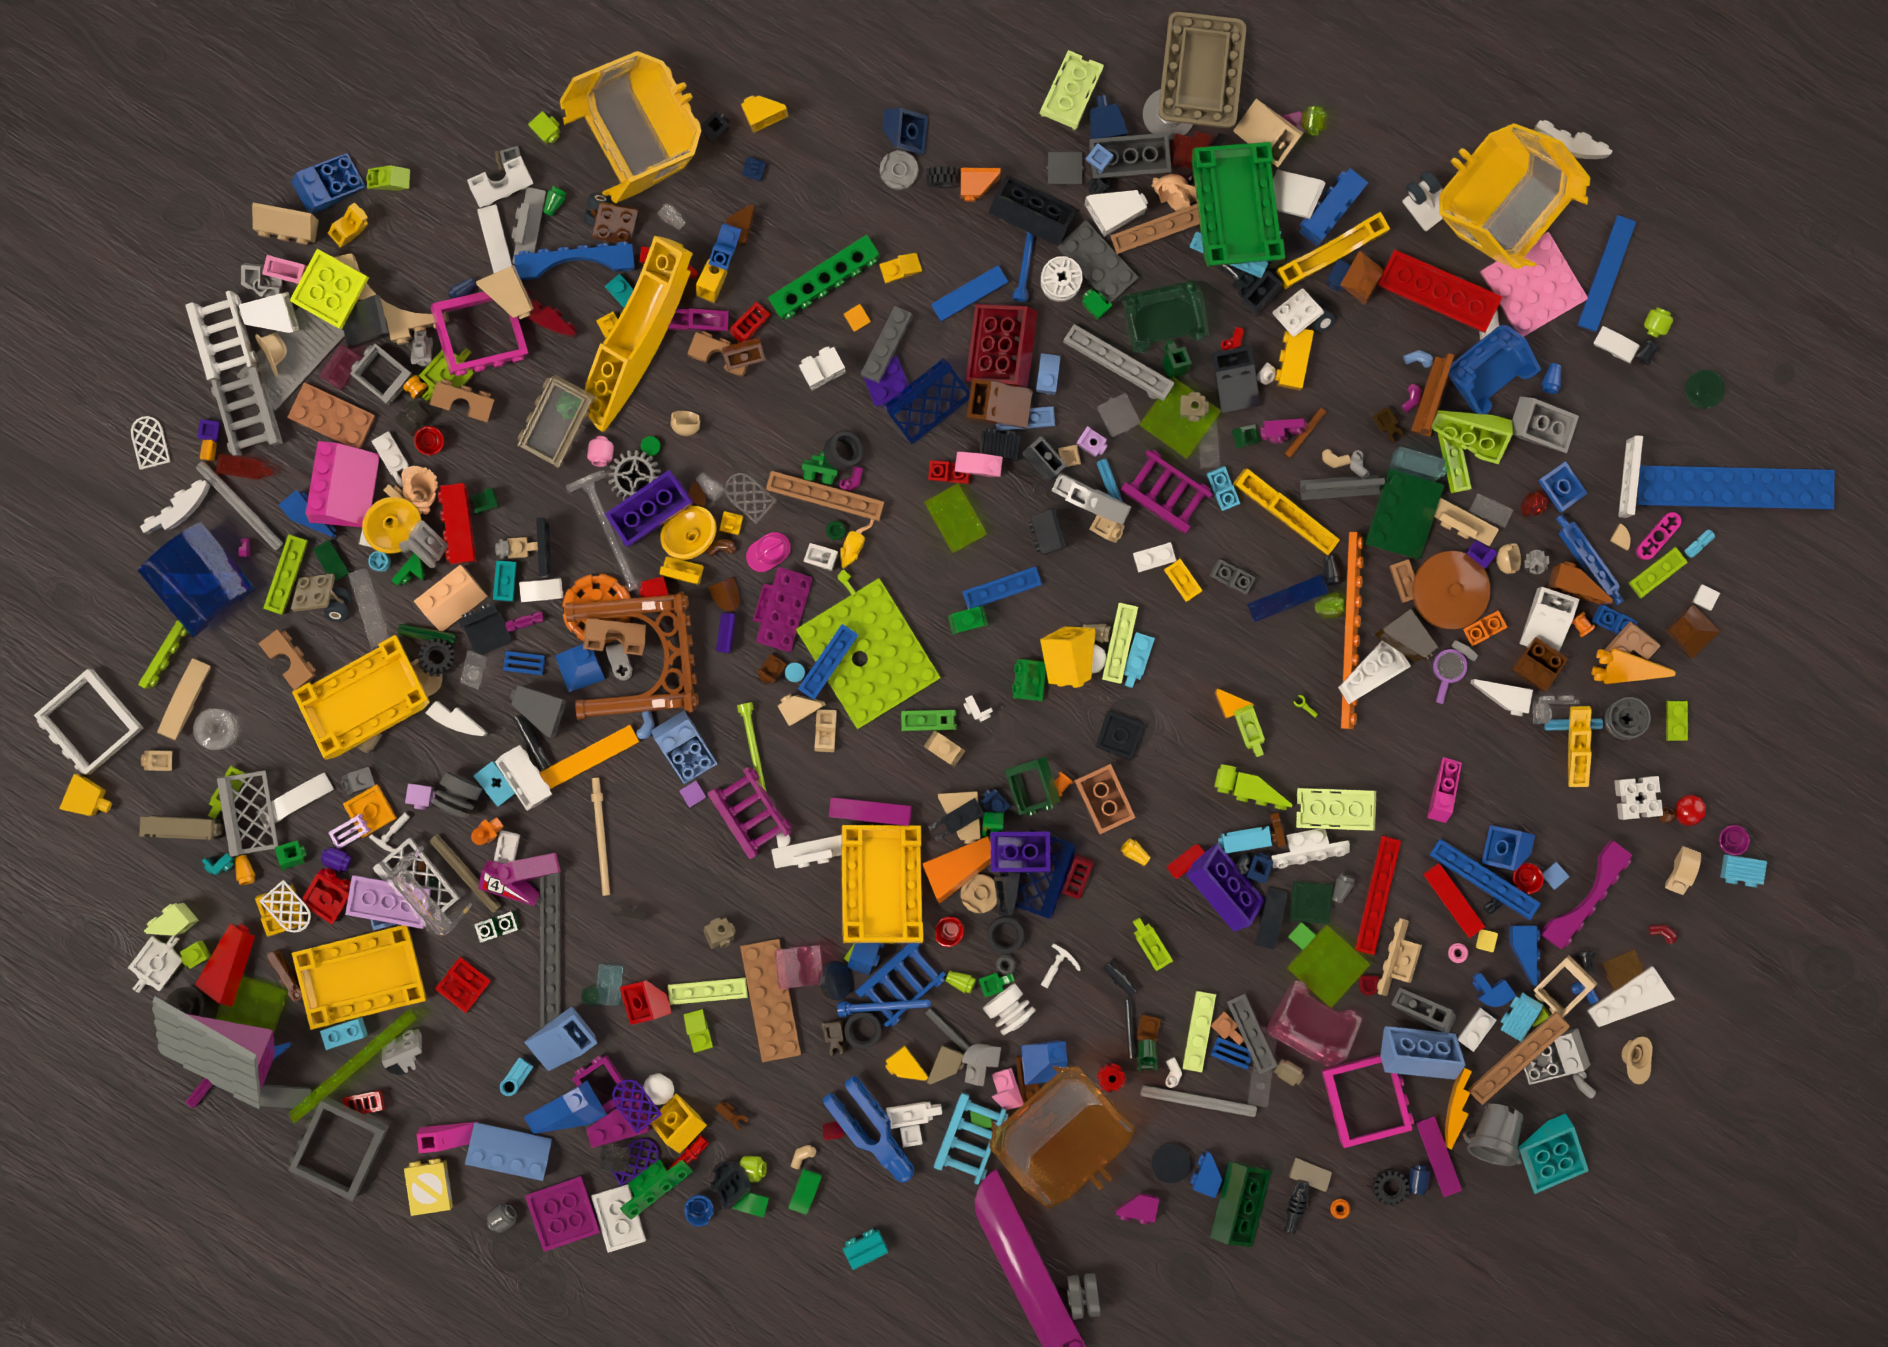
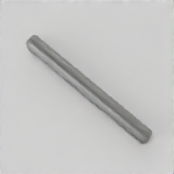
M202 461L196 466V469L274 550L282 547L283 542L205 462Z
M1145 1085L1142 1086L1140 1093L1143 1097L1255 1117L1257 1107Z

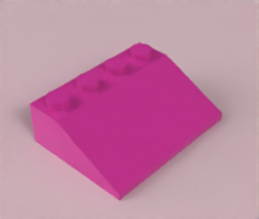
M318 441L306 509L309 522L362 527L364 516L373 503L380 455L340 443Z

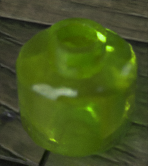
M1307 106V109L1302 112L1301 128L1307 130L1308 135H1319V131L1326 129L1327 112L1323 110V107Z
M1338 593L1320 595L1318 602H1315L1316 613H1320L1323 619L1339 618L1342 612H1345L1343 597H1340Z

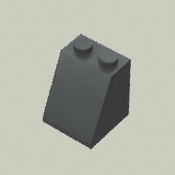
M517 685L516 689L513 688L510 696L511 704L547 737L555 738L567 700Z

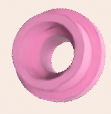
M1455 943L1450 946L1448 956L1453 962L1461 963L1467 959L1468 950L1465 945ZM1457 949L1461 951V955L1458 957L1454 954Z

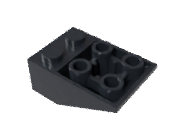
M1251 345L1212 353L1210 359L1221 413L1260 406Z

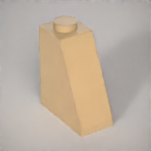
M515 265L476 281L477 285L513 318L519 316V319L531 315L529 311L534 308Z
M977 791L938 794V799L946 814L973 798L978 802ZM979 818L957 831L960 840H965V844L973 843L976 839H980Z

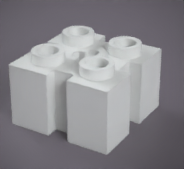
M829 346L820 350L819 356L812 358V356L806 357L801 361L802 364L799 365L812 391L846 373L845 367L835 348L830 349Z
M1659 776L1638 778V783L1635 782V779L1614 780L1616 796H1621L1622 803L1617 804L1619 819L1639 818V813H1642V817L1663 816L1661 800H1656L1655 793L1660 792ZM1639 793L1642 796L1640 802L1635 799L1636 796H1639Z

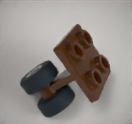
M590 194L587 204L592 210L585 211L584 221L588 225L594 226L592 238L615 243L628 242L630 244L638 213L637 208L611 204V199L604 194Z

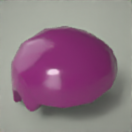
M1731 825L1721 831L1719 843L1725 853L1735 856L1741 855L1748 849L1750 838L1743 827Z

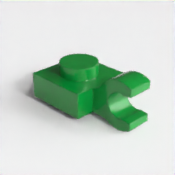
M996 972L978 980L986 998L1003 992L1002 985L1013 982L1015 978L1013 973L999 978Z

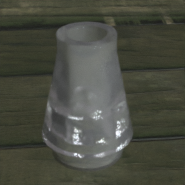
M667 202L657 213L660 216L659 219L678 230L687 222L676 208Z
M701 473L696 479V482L709 499L716 501L723 495L725 491L723 485L705 473Z

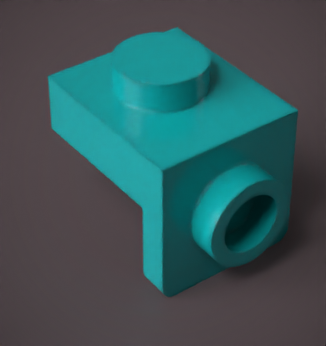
M226 853L216 864L210 858H204L202 860L205 864L203 867L209 874L219 875L223 871L227 872L234 866L235 856L230 857V853Z

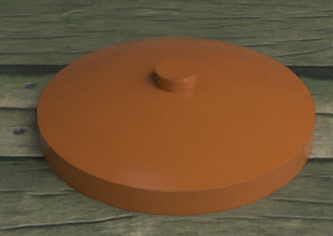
M1459 551L1440 552L1426 559L1418 568L1412 584L1413 601L1420 615L1430 624L1442 629L1464 628L1474 623L1485 611L1490 597L1489 579L1484 568L1466 553Z

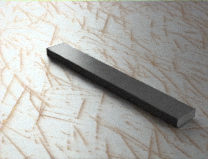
M560 872L540 878V1029L561 1015Z

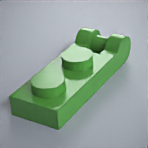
M956 710L901 711L902 731L957 730V724H955L954 720ZM941 716H947V724H941Z

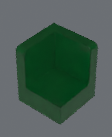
M492 487L472 496L475 506L474 512L477 515L500 508L495 490Z

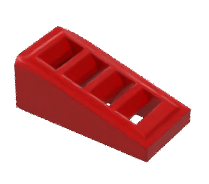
M756 301L730 327V334L739 342L747 341L771 314ZM755 310L763 316L761 319L754 313ZM748 317H752L757 323L754 324ZM744 322L751 327L750 330L743 325Z
M381 1090L342 1098L343 1105L350 1108L349 1101L352 1100L354 1110L362 1114L385 1109ZM371 1096L375 1098L376 1107H373ZM366 1097H367L368 1106H369V1108H367V1109H366V1107H365V1102H364V1098H366ZM356 1099H360L362 1110H358Z

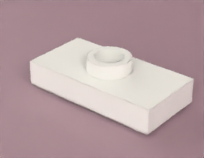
M504 830L500 831L494 861L500 864L515 861L520 834Z

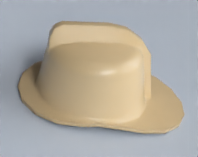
M272 333L262 338L259 335H255L275 376L278 377L276 366L286 356L287 348L278 333Z
M1643 1036L1635 1040H1629L1623 1047L1621 1055L1622 1060L1627 1065V1074L1630 1080L1636 1084L1646 1082L1651 1072L1653 1047L1651 1041Z

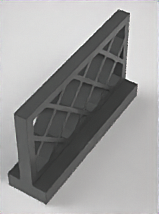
M1369 475L1366 479L1355 476L1300 481L1301 501L1379 495V487L1385 484V478H1379L1378 475Z

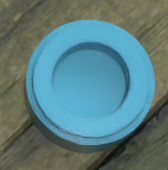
M791 663L786 667L785 675L789 681L799 682L804 678L805 670L801 664Z

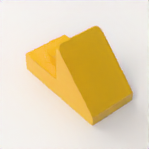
M917 253L899 255L897 259L879 264L885 284L922 272Z

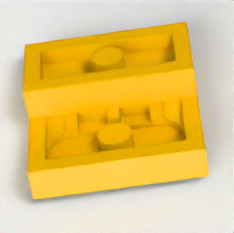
M291 885L290 888L296 893L294 885ZM284 887V891L291 892L287 887ZM265 893L256 896L255 901L268 937L287 930L281 927L276 919L260 903V900L268 894ZM274 893V901H281V894ZM271 894L265 900H271ZM284 894L283 901H291V894ZM293 896V902H299V900L295 896ZM265 903V905L270 909L271 903ZM273 903V910L280 911V903ZM283 903V911H290V904ZM293 904L292 911L300 912V904ZM273 913L279 919L280 913ZM282 913V921H289L290 914ZM292 914V921H299V914ZM303 914L301 922H305ZM282 923L286 928H289V923ZM291 923V929L299 926V924Z

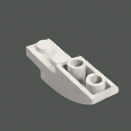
M1540 120L1533 129L1536 132L1561 140L1575 158L1602 159L1607 158L1612 153L1607 144L1592 140L1589 134L1578 132L1572 138L1569 132L1557 130L1552 123L1546 120Z
M198 480L191 484L192 488L186 491L183 489L175 493V497L171 499L174 507H166L161 510L162 514L157 517L151 516L145 519L144 524L140 526L143 533L150 534L161 527L166 531H171L179 526L202 503L209 491L210 483L205 480Z

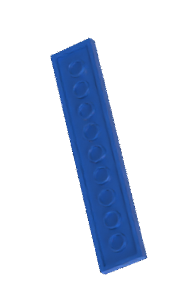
M1640 466L1637 505L1834 509L1835 470Z

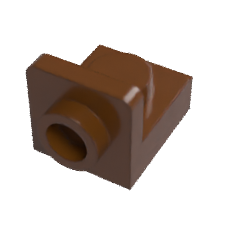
M770 654L762 667L757 671L760 674L759 679L767 685L770 682L774 684L787 664Z
M1141 1014L1136 1038L1140 1039V1041L1149 1039L1157 1043L1161 1019Z

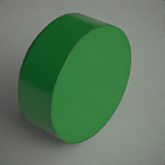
M648 436L642 440L641 450L646 452L647 456H655L660 452L661 444L657 438Z

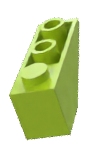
M1237 772L1232 795L1237 796L1236 800L1248 802V799L1256 800L1255 804L1267 806V803L1275 804V808L1286 810L1287 807L1292 808V804L1260 777Z

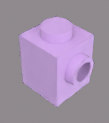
M408 784L405 803L414 804L415 809L426 810V806H432V798L437 797L436 791H434L435 787Z

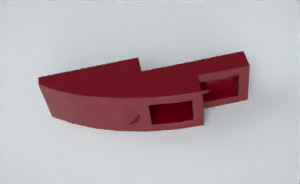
M536 298L533 301L530 299L534 309L529 311L531 315L526 317L555 334L571 338L578 336L574 332L577 328L569 320L565 323L560 318L563 314L556 307L551 309L547 306L542 311L541 309L544 306Z

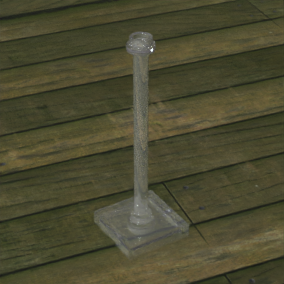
M601 470L566 485L569 493L580 488L587 491L626 579L627 585H625V588L631 591L639 587V581H635L594 489V482L607 477L605 470Z

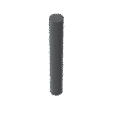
M929 1008L925 1014L965 1053L970 1046Z

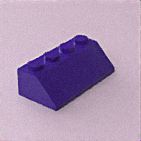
M668 470L605 513V516L626 547H631L693 505L694 502L683 485Z
M1217 843L1193 862L1186 875L1233 932L1251 926L1265 900L1244 874H1239L1234 862Z

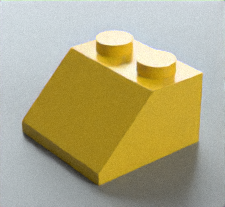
M750 96L744 99V103L741 104L753 133L789 117L784 104L761 96Z
M676 1093L659 1110L662 1115L651 1123L666 1145L679 1154L707 1126L699 1114Z

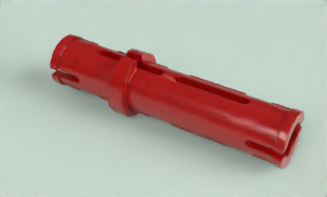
M700 1135L693 1144L684 1149L685 1151L667 1170L681 1160L687 1165L696 1160L700 1152L710 1144L708 1140Z

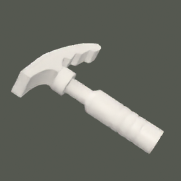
M404 812L390 827L389 832L381 837L382 839H378L373 834L369 838L381 848L393 852L395 848L393 849L390 845L388 846L386 842L411 817Z
M1054 943L1052 947L1058 950L1060 954H1057L1054 965H1051L1041 983L1046 988L1049 987L1064 957H1067L1076 966L1075 968L1078 971L1081 970L1076 960L1066 950Z

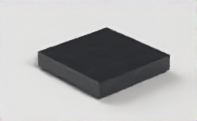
M1107 711L1095 748L1132 760L1145 723Z

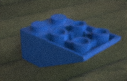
M348 153L296 172L291 181L307 212L312 215L337 204L366 187Z

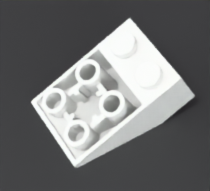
M1544 587L1537 588L1520 644L1528 646L1534 637H1537L1559 652L1574 618L1579 599Z

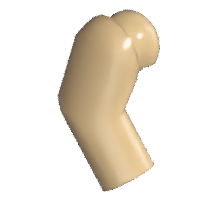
M1329 449L1322 452L1324 463L1332 468L1351 463L1349 455L1337 457Z
M811 1145L798 1148L795 1151L791 1167L800 1169L803 1159L813 1158L816 1155V1149L811 1147Z

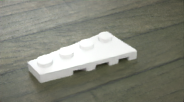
M1381 641L1338 688L1348 704L1411 666L1401 652Z
M1651 966L1588 1008L1587 1011L1596 1025L1600 1027L1675 999L1654 967Z

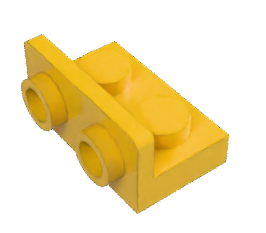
M666 557L664 566H661L659 574L699 585L704 567L695 563Z

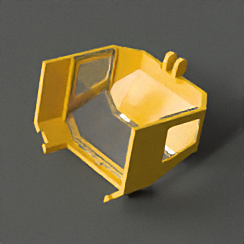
M639 51L574 77L560 99V106L566 112V117L563 118L564 125L585 117L621 184L602 192L605 196H612L611 200L615 203L639 194L683 170L695 154L701 133L700 123L698 119L694 118L688 103L692 99L691 93L682 96V91L686 89L685 82L676 84L672 78L670 68L666 67L664 61Z
M1513 123L1490 133L1472 155L1463 148L1459 150L1460 155L1466 162L1463 165L1459 159L1453 158L1451 160V163L1459 171L1440 193L1439 214L1459 238L1497 262L1514 269H1519L1523 266H1537L1535 262L1524 257L1572 199L1587 205L1588 196H1586V188L1590 185V177L1561 140Z

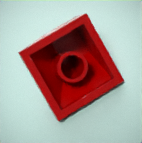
M647 980L619 987L630 1025L654 1020L672 1013L667 994Z

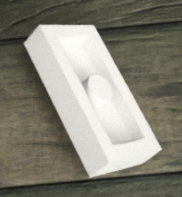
M1171 542L1133 553L1138 573L1176 562Z
M1479 1008L1457 1038L1458 1041L1474 1052L1497 1020Z

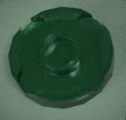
M1697 371L1686 381L1684 390L1686 398L1690 404L1697 408H1712L1720 403L1724 396V381L1714 371Z

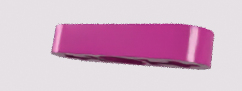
M1674 512L1664 515L1637 546V556L1642 560L1654 557L1680 527L1681 517ZM1667 518H1675V525H1670L1667 529L1660 527L1661 524L1665 527L1669 523ZM1656 531H1661L1664 535L1661 542H1657L1653 537ZM1651 543L1654 544V545H1657L1656 548H1655V546H1651V548L1648 550V552L1650 553V555H1648V554L1643 555V554H1642V553H1643L1642 547L1646 548V547H1648Z

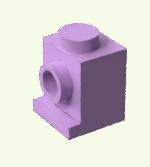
M1088 426L1076 443L1077 446L1094 457L1098 453L1102 455L1108 446L1105 444L1107 439ZM1095 439L1097 445L1092 446L1090 440Z

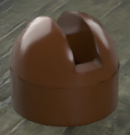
M1662 807L1663 816H1659V820L1662 823L1666 822L1669 824L1674 820L1676 812L1671 808Z

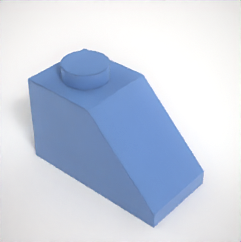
M1041 353L1036 392L1055 395L1060 356Z

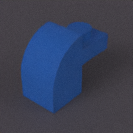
M1476 972L1471 976L1474 980L1472 984L1478 992L1482 991L1477 996V999L1492 1007L1503 1006L1516 997L1504 979L1499 980L1490 987L1481 973Z

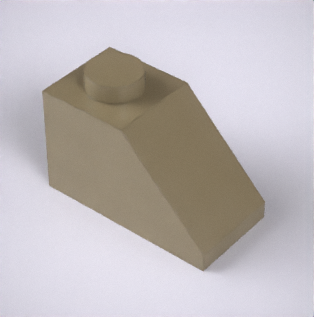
M941 1045L927 1083L933 1084L956 1074L958 1069L962 1070L964 1066L962 1062L964 1053Z

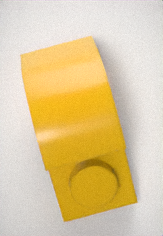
M353 203L348 207L344 217L332 223L328 234L341 248L355 239L367 227L368 223L366 220L368 217L363 209L359 208L356 203Z

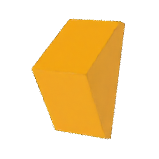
M1215 690L1216 698L1225 718L1233 716V711L1250 704L1254 705L1222 690Z

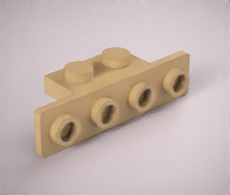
M1440 498L1434 516L1442 521L1440 525L1449 530L1454 527L1459 530L1458 535L1466 539L1470 536L1488 546L1491 545L1498 532V528Z
M1400 918L1399 922L1395 924V936L1389 944L1388 951L1390 953L1388 960H1385L1383 965L1384 974L1377 985L1379 995H1388L1392 978L1408 983L1412 981L1422 945L1404 940L1409 924L1408 920Z

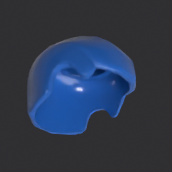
M701 1194L690 1197L684 1206L686 1220L691 1225L697 1227L707 1225L714 1214L712 1201L707 1196Z

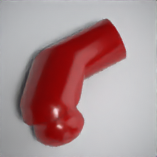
M1235 327L1233 337L1223 340L1221 348L1224 351L1239 348L1245 329Z

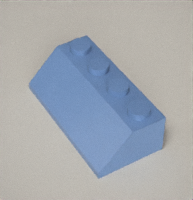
M1388 1026L1384 1028L1380 1057L1384 1071L1387 1073L1456 1080L1465 1067L1456 1034Z
M474 1122L465 1165L543 1181L552 1138Z

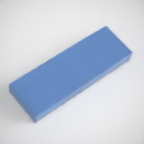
M1054 406L1030 408L1027 428L996 425V429L998 431L1055 427Z

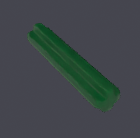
M400 624L398 627V634L428 641L430 639H434V641L440 639V642L445 640L450 645H454L456 635L453 633Z

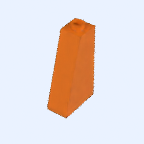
M987 836L923 863L939 903L946 900L991 864V844Z

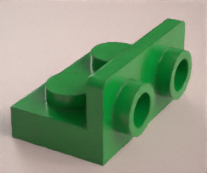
M1017 659L1014 667L1015 682L1012 686L1013 698L1043 701L1046 673L1045 662Z

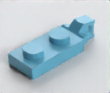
M1135 633L1124 669V675H1127L1125 686L1133 688L1135 679L1140 680L1141 676H1143L1155 638Z

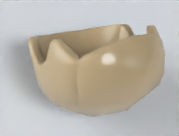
M689 411L673 412L671 414V427L673 431L681 436L694 435L700 428L699 415Z
M1515 543L1503 545L1496 557L1499 569L1506 574L1519 571L1521 554L1518 545Z

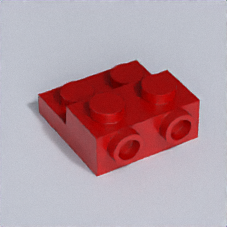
M322 868L314 877L302 901L309 910L333 925L343 908L347 905L351 882L336 877V872L332 869Z

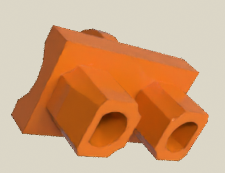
M496 817L489 823L486 819L482 821L471 834L472 842L477 845H483L486 842L488 844L496 838L497 833L503 828L499 819Z

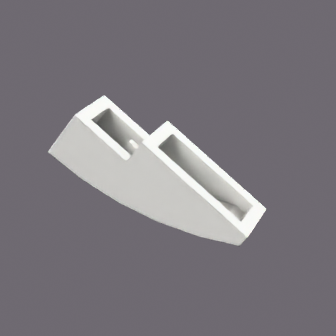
M435 701L426 712L435 721L456 731L478 736L488 735L487 731L459 708H455L451 712L439 701Z

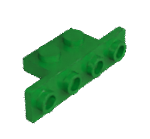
M659 1159L628 1183L635 1196L620 1207V1210L632 1220L693 1172L692 1169L681 1160L667 1170L664 1163Z

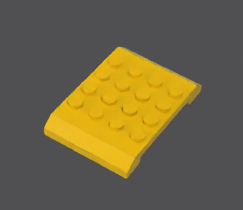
M396 635L379 643L377 649L314 684L307 683L292 692L323 758L331 759L342 755L423 710L430 702Z
M842 825L843 943H923L921 826Z
M401 925L292 953L310 1030L427 1000L409 926Z

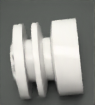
M1065 256L1049 260L1041 274V288L1044 294L1050 300L1066 302L1073 299L1079 292L1082 283V271L1079 264ZM1065 274V280L1058 281L1059 277L1057 275Z
M1015 983L983 1007L990 1019L998 1015L1001 1017L995 1025L999 1027L1004 1023L1006 1024L1000 1030L1003 1035L1018 1029L1035 1012L1033 1006L1024 1010L1029 1004L1028 1000L1021 1003L1017 1001L1023 993Z

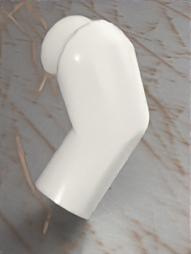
M1175 1057L1166 1061L1170 1072L1165 1083L1170 1088L1177 1086L1182 1076V1071Z

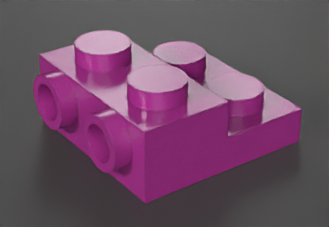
M1304 419L1264 421V426H1261V437L1264 440H1269L1272 444L1284 443V440L1288 439V432L1292 435L1303 434V431L1307 430V422Z

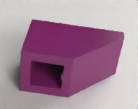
M1137 1193L1115 1209V1214L1121 1220L1130 1221L1131 1218L1138 1219V1222L1149 1225L1150 1222L1155 1223L1159 1198L1158 1196Z

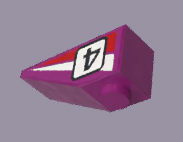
M487 860L482 869L479 890L535 906L540 896L538 890L526 881L501 885L497 865L501 864L497 861Z

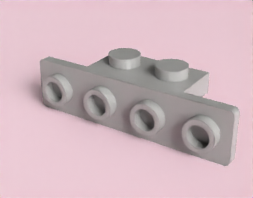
M528 187L524 203L521 204V208H517L515 219H518L517 227L513 228L512 238L515 239L514 242L516 244L514 255H518L519 251L535 253L546 191Z

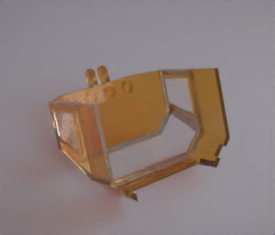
M1052 1066L1057 1074L999 1126L992 1120V1139H990L989 1148L1022 1188L1047 1209L1069 1200L1090 1180L1101 1190L1104 1186L1095 1175L1101 1172L1109 1182L1113 1179L1104 1167L1127 1147L1136 1130L1117 1106L1079 1067L1062 1068L1060 1066Z

